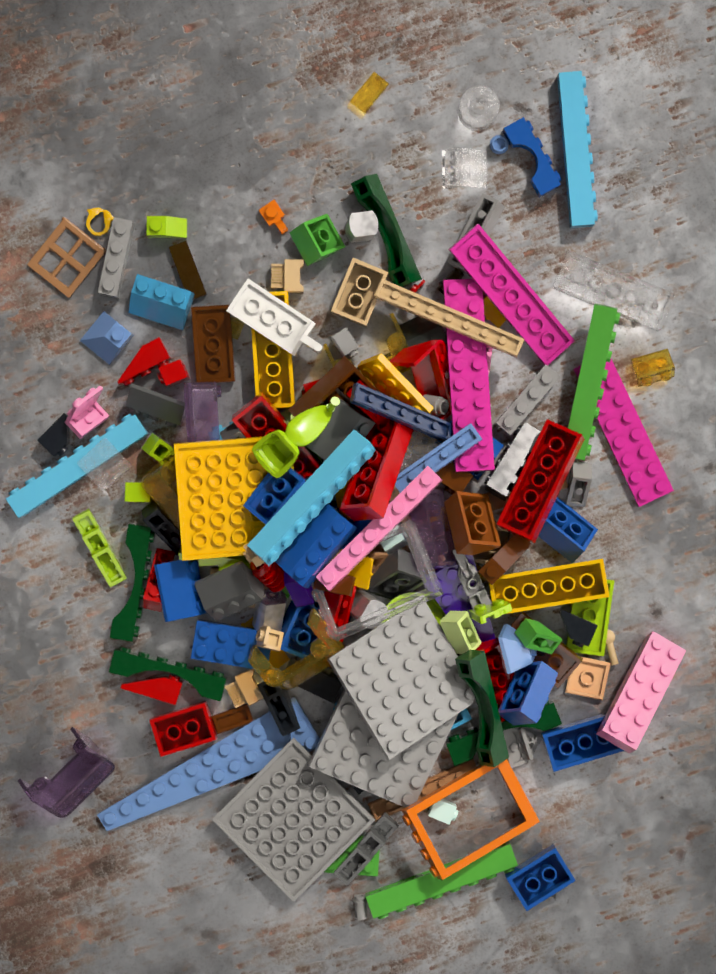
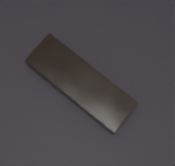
M187 241L170 246L169 250L184 289L195 294L193 300L207 295Z

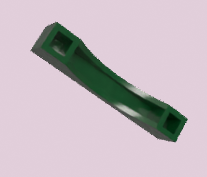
M366 175L351 183L358 202L366 211H373L378 219V230L385 244L388 257V273L393 284L405 288L422 280L378 175Z
M128 524L125 543L134 561V586L127 604L112 620L110 638L133 642L135 637L138 638L140 626H137L138 618L141 619L143 607H140V603L146 588H143L144 581H147L149 576V570L146 567L147 562H151L152 551L149 550L150 543H154L155 532L149 526Z
M120 646V649L116 648L114 650L109 673L129 677L143 671L159 670L170 672L188 681L197 689L202 697L217 701L222 700L227 677H224L222 672H205L203 667H186L187 663L176 661L174 664L168 662V658L157 656V659L151 658L149 653L141 651L138 654L132 653L131 649Z
M470 649L457 657L455 661L459 677L471 688L478 705L479 736L476 750L480 765L495 768L508 759L509 754L485 651Z
M547 701L541 712V718L537 723L513 726L504 720L501 724L503 731L517 727H529L546 731L561 725L562 722L554 702ZM477 727L467 730L465 735H453L448 738L449 741L445 742L454 766L469 761L475 756L479 729Z

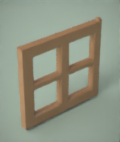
M63 217L60 224L27 265L70 298L101 258L106 255L107 250L67 218ZM66 228L79 238L68 253L55 243ZM83 242L96 251L85 267L72 257ZM49 249L62 258V261L52 273H49L38 264ZM66 263L79 272L69 287L56 278V275Z

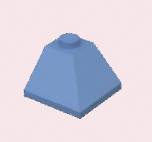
M103 311L80 341L110 365L134 335Z
M505 624L502 627L498 640L507 674H510L532 664L535 656H537V650L526 648L515 634L516 629Z

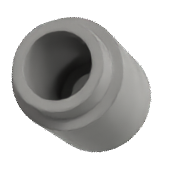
M433 395L423 396L434 407L429 414L441 416L447 413L449 404L446 399Z

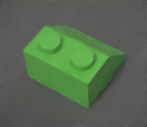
M328 214L303 222L289 232L307 266L317 263L345 248Z

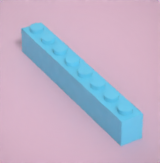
M582 71L561 72L557 75L570 229L593 227L595 221H598L597 210H594L593 202H596V193L592 191L594 172H590L593 156L592 152L589 153L588 145H591L590 133L587 134L589 115L585 114V107H588L587 95H584L583 88H586V77L582 76Z
M131 413L121 419L122 423L117 426L115 424L105 429L106 433L101 437L99 435L94 436L89 440L90 444L85 447L83 445L73 450L74 454L69 458L64 456L57 461L58 465L51 468L49 466L41 471L42 475L37 479L32 477L25 482L26 486L19 489L17 487L8 493L10 496L6 500L17 517H24L149 435L136 414L132 416Z
M353 430L248 543L247 546L268 566L275 562L279 555L292 544L293 540L306 529V526L312 519L319 515L323 507L332 501L335 494L345 487L347 481L373 456L376 449L370 441L356 430Z

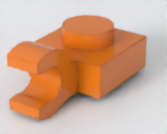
M275 200L259 209L260 214L269 227L275 224L281 234L288 231V228L281 220L285 217V214Z

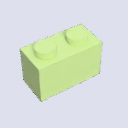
M449 611L440 620L445 636L456 654H464L470 649L476 650L481 644L468 611Z

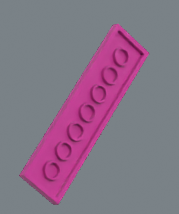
M476 224L448 249L544 365L548 366L575 341L479 224Z
M611 359L605 365L608 374L606 381L601 383V388L604 389L602 400L597 401L596 407L600 408L597 421L637 506L640 507L674 490ZM581 365L573 369L577 379H579Z

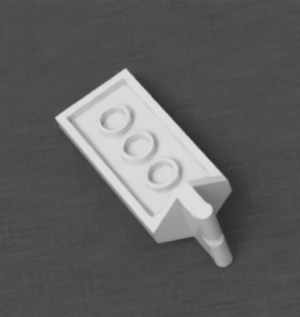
M250 279L246 280L226 310L293 356L297 354L303 344L317 354L322 352L321 344L309 337L316 323Z

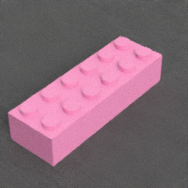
M654 631L648 634L596 734L629 754L637 750L686 650Z

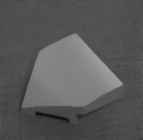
M522 727L503 731L509 754L507 760L511 768L528 763L529 760L533 759V754L542 740L541 737Z

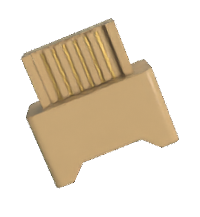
M285 259V264H271V289H284L288 293L304 294V287L300 284V270L304 267V259Z
M249 668L236 675V681L225 686L235 708L245 703L251 706L264 699L253 677L254 669Z

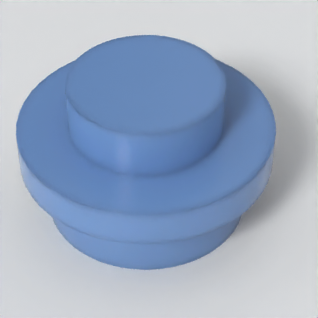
M496 135L491 139L490 149L493 153L503 154L508 150L509 142L505 136Z

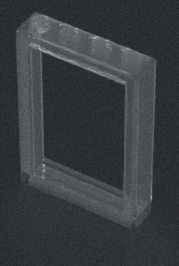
M408 520L397 525L381 542L398 534H404L426 589L339 628L335 624L323 591L313 589L314 591L311 593L315 602L319 603L320 609L318 611L322 620L325 619L327 624L325 630L329 638L332 637V639L339 641L444 594L415 522Z

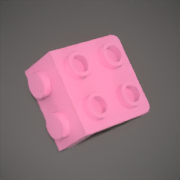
M101 386L96 389L94 387L91 388L83 399L80 397L72 403L73 408L67 413L68 417L65 424L79 439L83 438L109 417L96 402L103 390Z

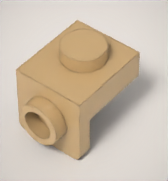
M269 626L260 627L256 633V646L278 652L281 649L284 632L270 629Z

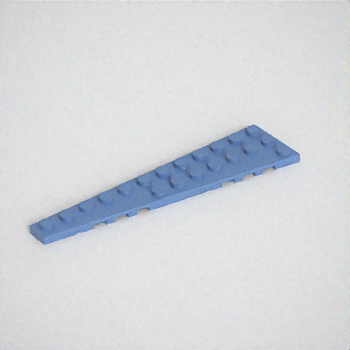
M293 696L290 699L300 729L282 736L271 712L268 711L253 722L243 726L101 811L97 816L106 831H109L261 771L293 737L308 752L316 749L320 737L298 700Z

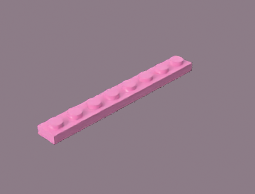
M427 466L388 504L384 518L373 519L316 578L331 591L442 479Z

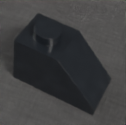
M63 413L37 440L53 457L57 455L61 457L68 450L66 446L70 443V428L65 424L68 417L67 413Z
M560 609L559 614L568 637L573 640L572 644L581 648L584 645L589 647L598 625Z

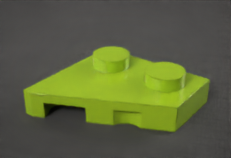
M497 599L492 601L493 604H479L474 606V609L469 610V615L473 620L484 624L486 623V618L492 617L495 619L511 612V603L504 599Z

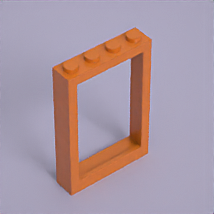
M507 759L496 767L525 821L447 868L444 867L417 813L493 770L494 767L478 765L401 810L404 814L402 819L413 831L411 836L422 848L420 853L425 860H428L431 866L429 870L434 878L437 877V879L444 880L540 822Z

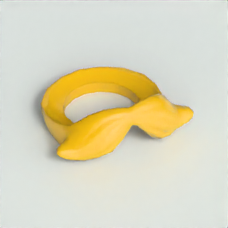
M99 207L87 209L89 213L86 220L88 231L95 236L105 235L109 231L114 217L109 211ZM103 212L105 228L102 232H95L92 230L90 222L96 215Z

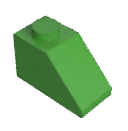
M527 618L515 631V634L526 648L552 654L562 642L561 637L539 621Z

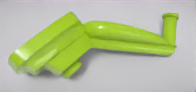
M332 397L327 405L316 406L298 414L287 424L285 432L275 430L261 438L252 448L261 466L275 478L283 476L297 460L299 455L298 447L309 445L325 429L332 417V412L340 404V399Z

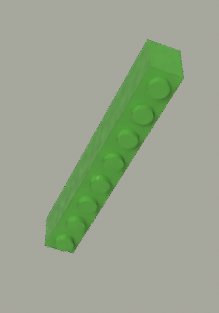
M594 304L568 429L582 434L585 439L575 459L585 460L586 456H590L592 445L588 444L589 438H594L596 426H592L594 418L598 419L600 410L599 407H596L597 401L602 400L604 389L601 388V383L606 381L608 370L605 369L606 362H610L612 351H609L610 343L615 341L616 332H613L614 324L619 323L621 314L617 312L618 308Z
M507 841L444 880L437 879V877L434 878L430 870L367 892L365 897L373 919L377 917L378 919H383L389 916L388 913L402 912L409 905L414 904V906L425 903V900L428 898L437 899L443 896L442 893L459 891L461 886L467 884L468 886L476 885L480 879L486 878V880L496 877L497 873L502 871L504 873L515 870L518 864L510 842ZM460 859L454 860L443 865L445 868H447L455 862L459 861Z

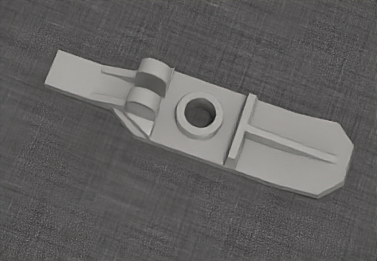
M452 550L459 565V580L472 609L479 604H492L476 567L468 562L465 555L456 554V550ZM471 580L475 581L474 586H470Z

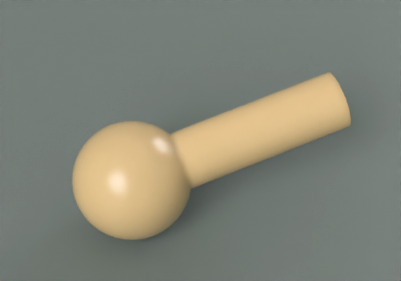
M608 630L606 648L611 666L619 664L613 644L615 634L613 631Z

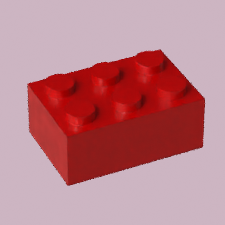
M207 701L154 716L149 720L160 757L217 739V733Z

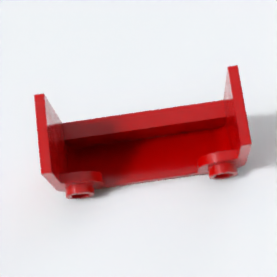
M430 340L403 348L390 360V363L393 366H402L404 368L411 366L417 391L422 396H440L448 401L449 408L447 413L436 416L446 420L451 415L448 354L444 341Z

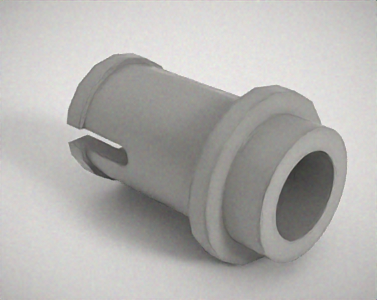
M356 894L354 899H352L355 904V919H367L366 897L364 894Z

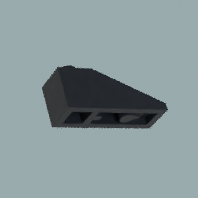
M155 499L141 510L142 519L178 556L181 548L180 525L169 511Z
M278 673L257 684L282 736L300 729L288 690L280 674Z

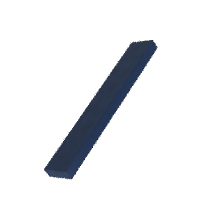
M359 383L353 384L350 403L442 442L450 438L452 423Z

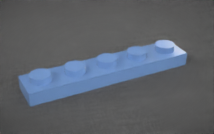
M470 423L400 472L395 483L396 488L401 493L427 466L436 473L483 439Z

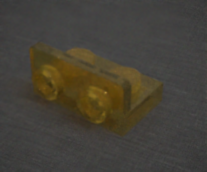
M668 348L631 359L638 387L650 386L658 381H668L675 376V366Z

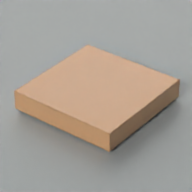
M580 656L583 660L567 678L565 693L603 700L611 663Z

